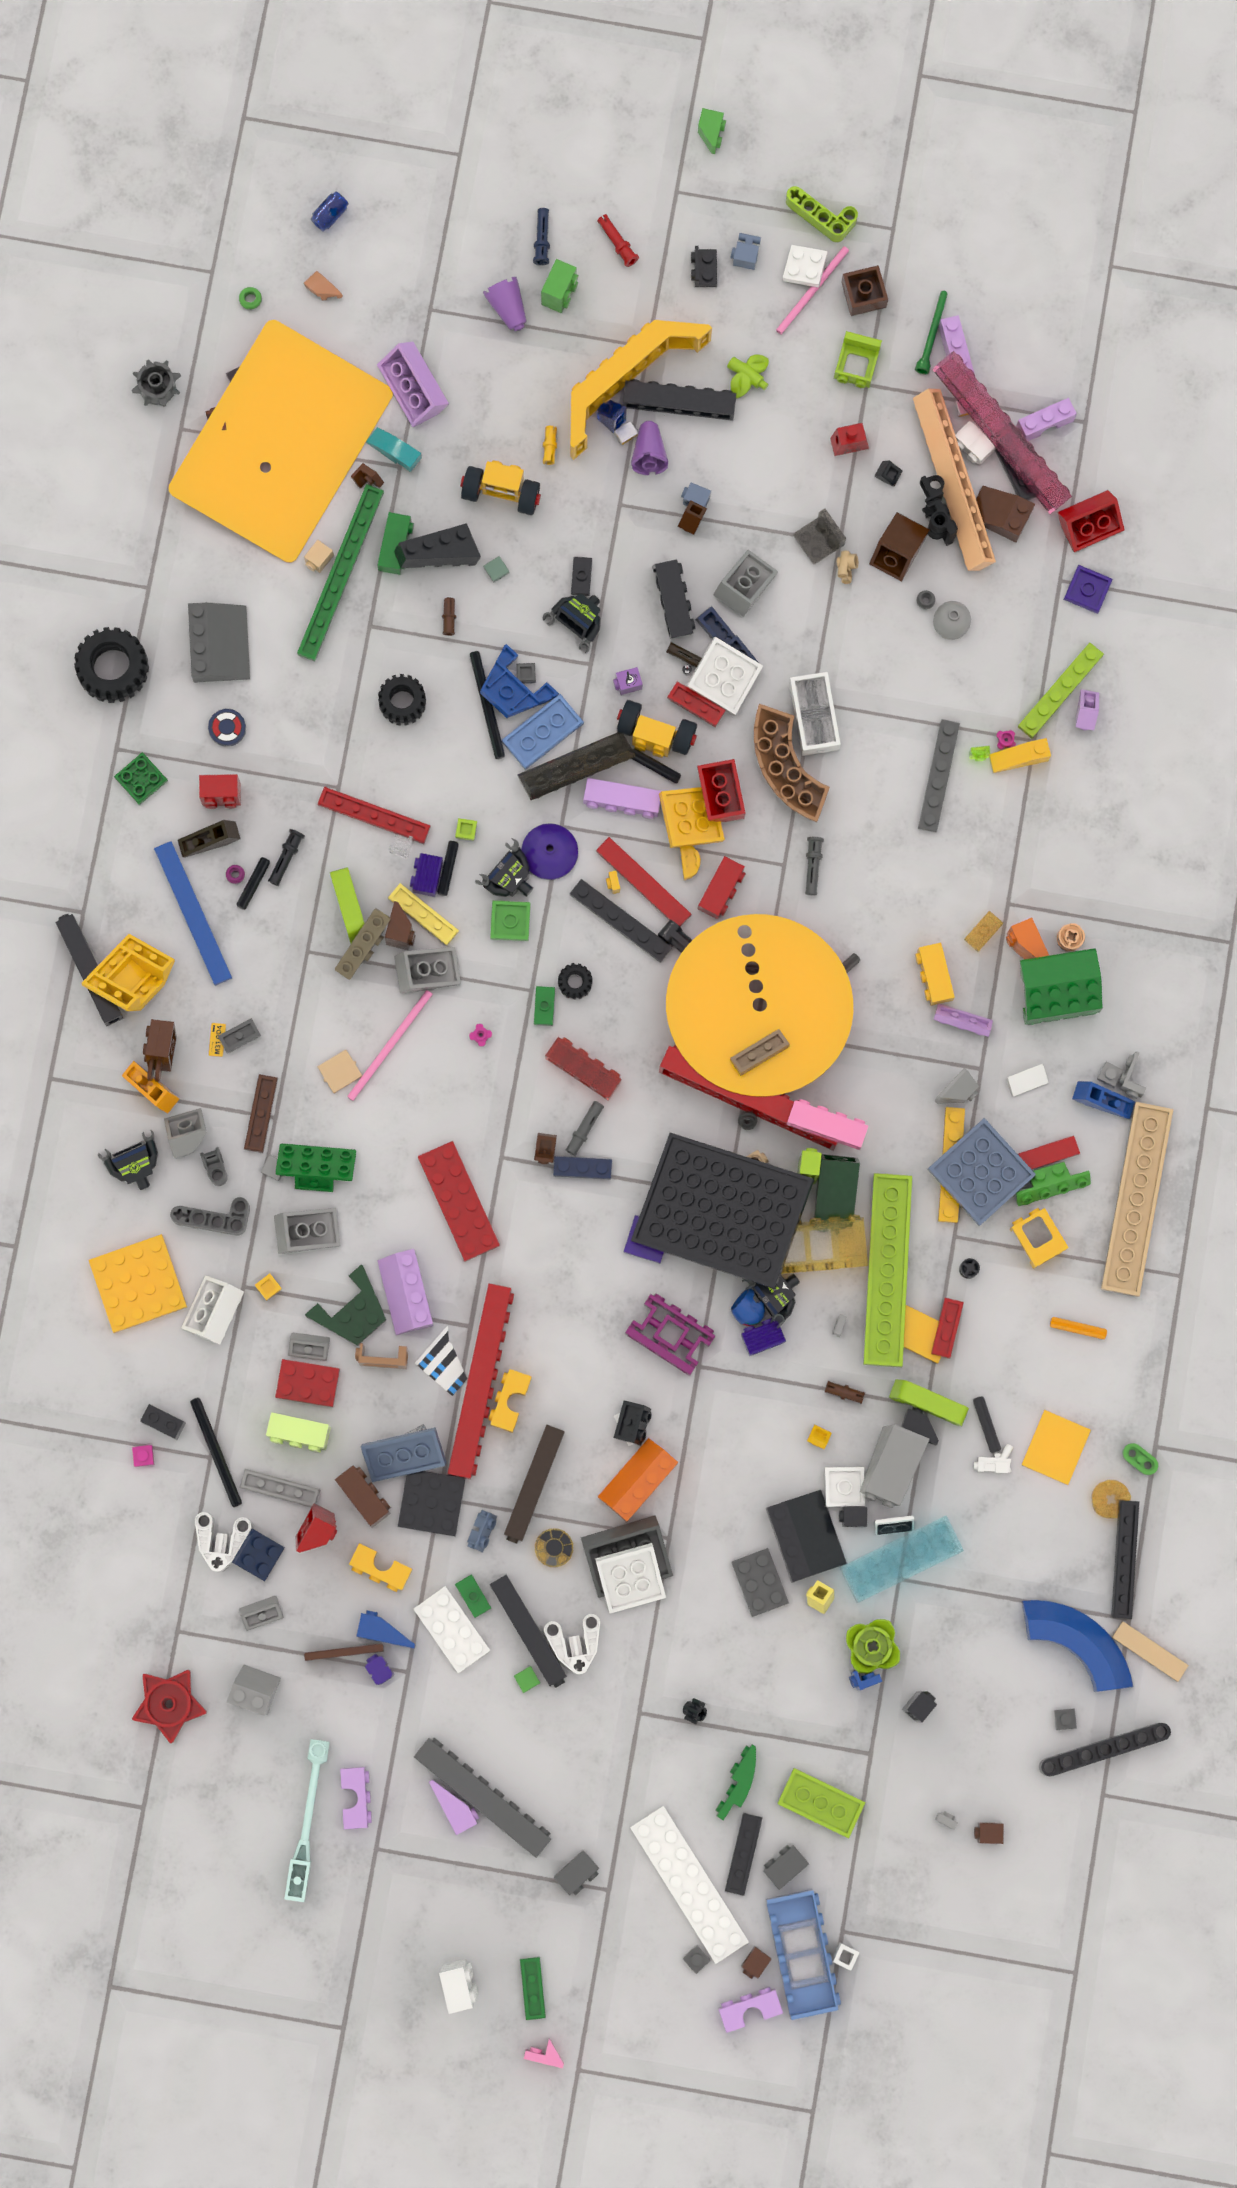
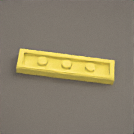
M401 883L388 897L393 903L394 901L399 902L405 913L446 946L459 932L457 928Z

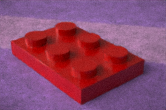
M282 1359L275 1398L333 1407L340 1368Z

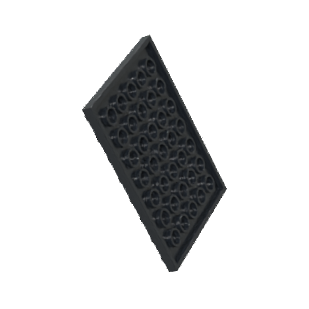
M670 1132L631 1241L776 1289L814 1179Z

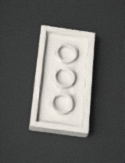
M446 1586L414 1608V1611L458 1674L490 1651Z

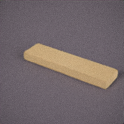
M1123 1621L1112 1636L1114 1640L1176 1682L1180 1680L1189 1666Z

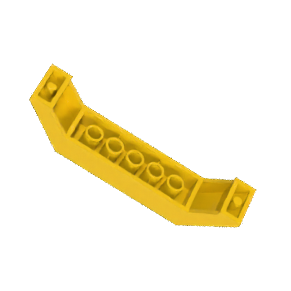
M662 320L648 322L641 328L639 334H634L627 340V344L624 347H618L610 359H604L596 371L592 370L589 372L582 383L578 382L575 384L571 391L570 457L574 460L587 449L586 420L625 387V380L629 381L636 378L668 349L695 350L698 353L711 341L712 327L709 324Z

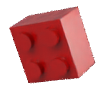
M238 774L199 775V798L202 805L206 806L207 809H216L217 806H225V808L232 809L236 808V806H241V783Z

